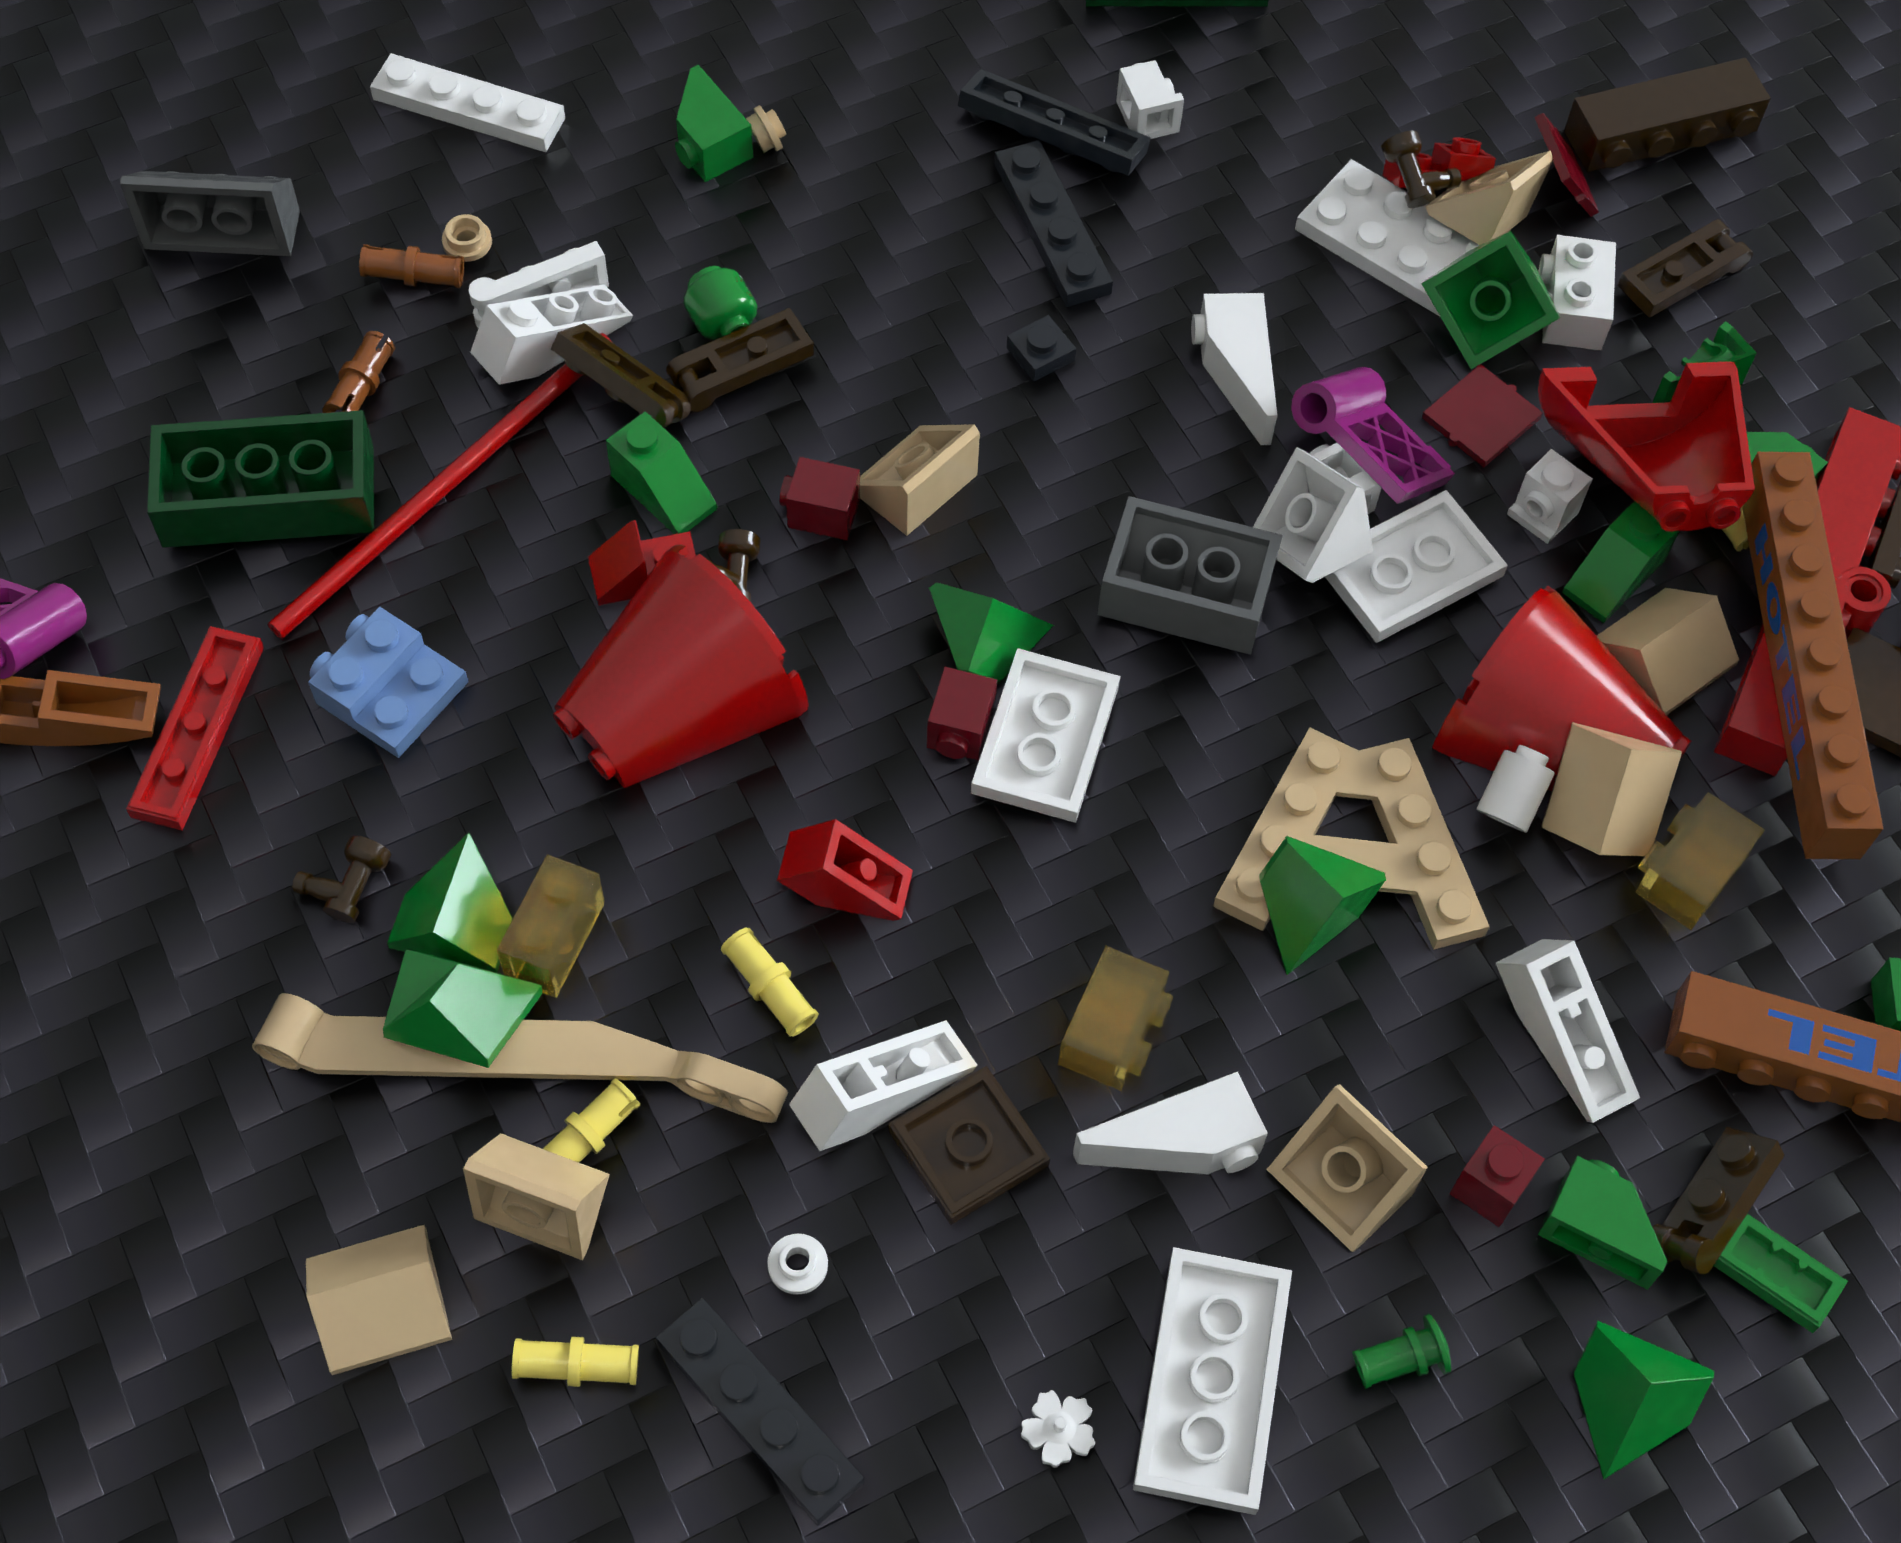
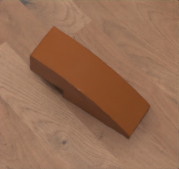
M47 670L45 680L16 676L0 679V743L29 746H84L126 742L152 737L161 684Z

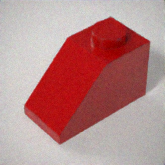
M834 819L790 831L777 881L817 906L895 921L902 918L913 870Z

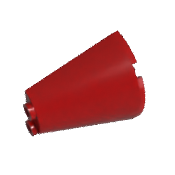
M1734 362L1686 363L1671 402L1590 406L1588 404L1597 383V378L1591 367L1542 368L1538 393L1540 405L1548 423L1561 437L1659 522L1663 530L1669 532L1677 530L1692 531L1710 526L1715 529H1724L1738 521L1741 516L1740 508L1749 500L1755 487L1738 369Z
M674 545L662 555L554 706L556 712L552 714L558 726L570 739L573 740L580 735L592 746L594 750L588 754V758L595 769L606 780L614 776L623 788L797 718L808 710V698L799 673L795 670H792L789 674L786 673L783 667L784 657L782 655L786 650L761 614L737 586L701 554H698L692 560L685 557L690 552L683 545Z
M1547 585L1545 589L1540 588L1528 599L1488 650L1472 674L1474 679L1467 686L1463 699L1458 698L1455 701L1432 748L1444 755L1494 771L1504 750L1515 753L1518 745L1526 746L1549 757L1546 767L1554 771L1555 774L1547 790L1552 791L1572 722L1677 749L1682 752L1681 758L1692 740L1684 736L1564 598Z

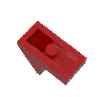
M636 520L626 524L588 556L598 606L632 599L662 555L672 546H686L690 553L685 557L690 560L696 557L690 531L641 541Z

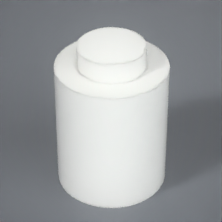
M1518 745L1515 753L1504 750L1476 810L1500 823L1527 833L1555 774L1554 771L1546 767L1549 757L1523 745Z

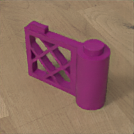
M1367 367L1354 368L1304 384L1296 390L1292 398L1291 410L1298 426L1308 433L1318 434L1327 432L1397 504L1446 485L1455 474L1450 469L1451 466L1431 446H1427L1384 403L1386 399L1385 384L1381 376L1373 369ZM1379 424H1380L1386 431L1381 430ZM1385 449L1397 454L1398 457L1386 452ZM1395 474L1402 476L1404 483Z
M0 578V602H12V604L0 605V679L11 677L83 628L87 619L85 605L71 588L64 584L53 583L40 591H36Z

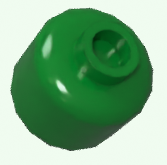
M709 266L697 272L688 282V289L684 295V307L699 333L705 339L714 341L753 322L757 314V302L742 277L735 270L721 268L720 266Z

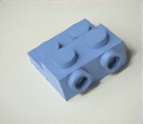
M379 606L370 617L361 614L351 622L346 631L345 638L347 641L335 654L327 651L314 661L310 669L311 679L308 683L316 704L399 758L468 683L466 671L424 645L420 632Z

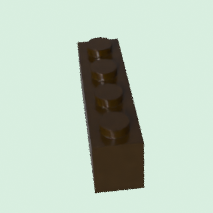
M1742 58L1577 97L1574 99L1564 132L1587 172L1603 168H1616L1627 162L1648 157L1657 158L1669 152L1689 147H1702L1710 142L1749 135L1758 130L1771 98L1747 58Z

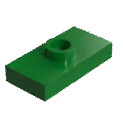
M1748 1213L1714 1264V1267L1811 1333H1814L1821 1326L1848 1282Z

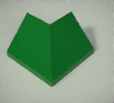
M1511 230L1466 252L1421 283L1470 369L1475 368L1560 319V315L1537 268Z
M406 949L383 1026L384 1038L489 1068L542 995V985L440 956Z

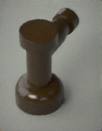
M1413 130L1398 133L1388 138L1381 145L1385 159L1390 163L1398 164L1408 191L1405 195L1408 208L1424 206L1435 199L1434 191L1443 188H1457L1461 184V173L1457 168L1422 173L1416 158L1421 151L1422 142L1418 132Z
M743 529L724 531L719 535L718 551L721 557L727 561V569L720 565H714L731 579L751 602V593L747 591L748 563L754 561L760 553V537L751 531Z
M350 836L345 846L344 855L350 865L342 882L314 877L310 873L300 871L293 880V892L305 896L309 894L319 900L326 901L323 911L327 915L345 923H355L359 914L356 905L370 874L384 870L391 857V852L385 846L362 836Z

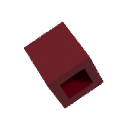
M799 457L794 475H786L784 477L780 492L779 503L781 506L787 507V527L848 540L860 501V469Z
M944 667L928 719L927 748L937 750L943 756L953 759L967 757L979 760L995 708L997 679Z
M1494 1125L1461 1172L1450 1194L1500 1228L1545 1158Z

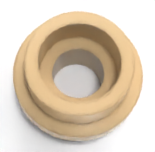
M760 105L753 108L755 113L746 119L751 124L752 134L763 153L772 148L779 151L783 148L780 138L787 134L773 109L765 113Z
M463 214L452 218L447 223L442 234V244L447 255H460L464 257V262H470L480 259L488 253L492 245V237L489 228L478 217Z

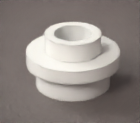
M791 1234L785 1236L775 1243L769 1253V1276L773 1283L786 1293L798 1295L811 1292L823 1282L827 1274L828 1259L826 1251L819 1241L809 1235ZM794 1254H802L808 1258L809 1263L802 1270H792L786 1264L788 1258Z

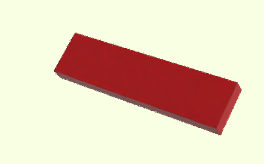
M212 626L209 627L127 805L126 810L131 818L183 831L263 652L264 646L261 638Z

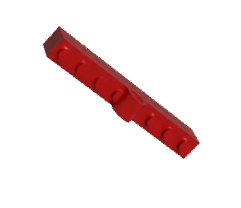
M1851 407L1847 410L1833 436L1825 457L1828 464L1816 484L1846 639L1853 628L1869 633L1891 599V588L1888 581L1877 571L1859 564L1863 555L1870 557L1880 537L1882 528L1874 526L1876 517L1882 519L1885 517L1896 490L1888 487L1890 479L1897 481L1901 475V426ZM1762 623L1714 752L1776 776L1787 759L1764 625Z

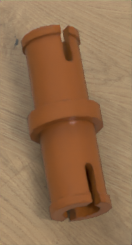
M363 244L360 252L359 272L361 277L371 276L404 280L405 286L416 287L418 282L461 288L464 276V257L460 255L449 256L420 252V248L416 246H408L406 250H398Z
M378 331L366 332L363 342L352 361L345 362L338 373L340 381L329 400L324 404L322 408L323 413L335 412L341 408V412L359 411L366 397L375 393L380 384L378 376L395 350V345L389 337L384 342L382 348L376 349L384 334Z

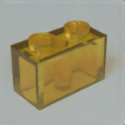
M1709 792L1695 809L1688 804L1684 805L1667 829L1674 837L1666 847L1657 841L1638 866V869L1646 874L1635 892L1691 931L1748 857L1765 831Z
M546 855L497 949L504 975L542 985V993L557 998L605 904L599 873L551 855Z
M1105 946L1061 1042L1058 1065L1122 1091L1129 1073L1140 1076L1152 1044L1144 1041L1151 1024L1161 1028L1173 1000V995L1165 993L1169 971Z

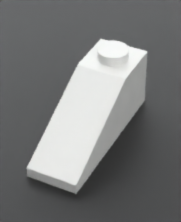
M1264 293L1204 294L1201 314H1193L1192 343L1193 345L1201 344L1202 365L1259 444L1271 445L1277 420V407Z
M1542 939L1496 962L1517 1015L1587 1122L1594 1123L1640 1098L1575 941Z
M946 1020L817 1064L789 1105L819 1151L867 1134L970 1074L977 1067V1064Z
M1235 1072L1077 1133L1073 1156L1077 1164L1196 1174H1210L1225 1168L1227 1173H1234L1249 1167L1258 1160V1155L1262 1151L1268 1132L1238 1072Z

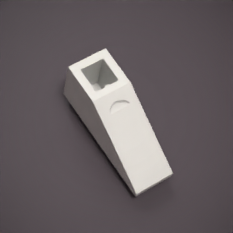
M605 284L489 304L486 306L470 353L498 384L539 377L565 361V359L551 350L558 332L585 323L599 334L604 333L608 335L630 322L633 315Z

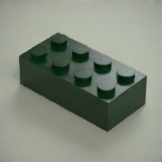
M364 411L151 425L147 513L162 548L373 532L374 446Z

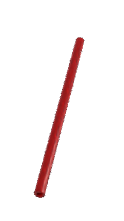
M600 333L606 339L611 341L607 335H605L604 333ZM565 363L268 622L267 625L270 630L280 639L287 636L583 375L571 370Z

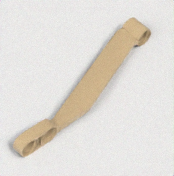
M282 993L275 1001L252 1044L254 1051L271 1063L292 1070L303 1068L316 1074L613 1080L616 1078L618 1080L667 1081L691 1097L765 1123L776 1122L788 1094L787 1090L780 1083L765 1075L706 1054L677 1051L594 1021L523 1020L490 1067L486 1068L384 1038L383 1026L386 1017L332 1016L324 1013L316 1005L303 998Z

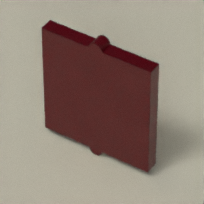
M1544 113L1534 117L1548 150H1551L1553 162L1561 181L1590 217L1599 213L1598 207L1572 148Z
M1480 364L1423 412L1422 419L1448 439L1449 446L1459 447L1482 467H1486L1541 419L1543 412L1517 393L1515 385H1507Z

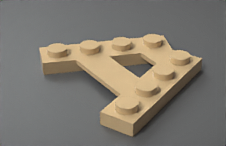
M1312 728L1308 729L1217 893L1213 907L1263 931L1270 919L1259 874L1285 837L1289 836L1384 872L1386 881L1379 891L1411 895L1433 950L1483 937L1490 927L1410 738L1357 750ZM1336 796L1372 800L1389 843L1315 834Z

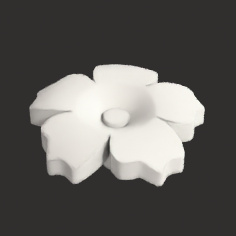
M1053 1390L1047 1393H1039L1038 1401L1032 1407V1414L1035 1418L1025 1419L1021 1423V1437L1029 1443L1033 1450H1038L1044 1446L1041 1457L1042 1463L1051 1465L1054 1468H1057L1062 1463L1070 1462L1071 1451L1080 1456H1087L1090 1449L1095 1446V1441L1092 1437L1093 1428L1090 1425L1084 1424L1092 1414V1408L1087 1405L1085 1398L1075 1399L1068 1396L1061 1408L1060 1400Z

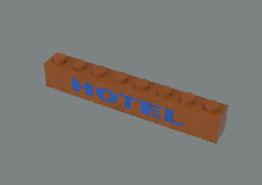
M1757 452L1751 463L1755 490L1742 508L1805 859H1861L1884 828L1810 452Z
M1694 971L1689 973L1676 993L1664 1051L1665 1054L1679 1057L1683 1063L1694 1068H1716L1737 1074L1739 1079L1752 1085L1764 1086L1771 1084L1794 1091L1799 1098L1807 1101H1829L1852 1108L1855 1114L1864 1118H1887L1901 1123V1031Z

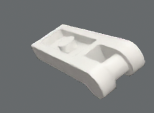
M594 241L579 248L569 249L565 253L541 263L523 267L518 272L497 280L487 277L477 278L469 285L468 290L471 304L474 306L473 314L476 326L479 328L486 306L489 304L603 284L609 287L605 254L597 241Z

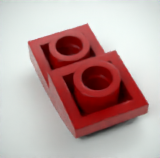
M1461 137L1453 138L1452 144L1434 143L1432 156L1419 153L1416 156L1422 173L1457 168L1461 173V181L1468 180L1493 169L1496 161L1495 157L1481 149V142ZM1385 160L1382 176L1397 187L1406 188L1398 164Z

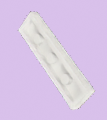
M390 53L370 85L373 100L543 152H547L565 120L563 105Z

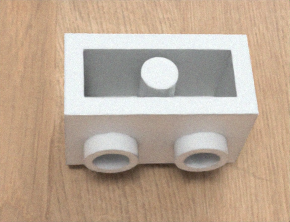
M1557 235L1551 254H1542L1538 272L1560 315V319L1543 328L1542 343L1602 350L1613 322L1616 242Z

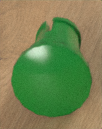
M1427 1314L1423 1316L1424 1329L1415 1331L1410 1326L1402 1330L1403 1336L1362 1350L1352 1351L1357 1372L1365 1389L1372 1387L1373 1384L1416 1371L1418 1376L1428 1374V1367L1436 1364L1444 1375L1451 1373L1449 1347L1442 1330L1432 1315Z

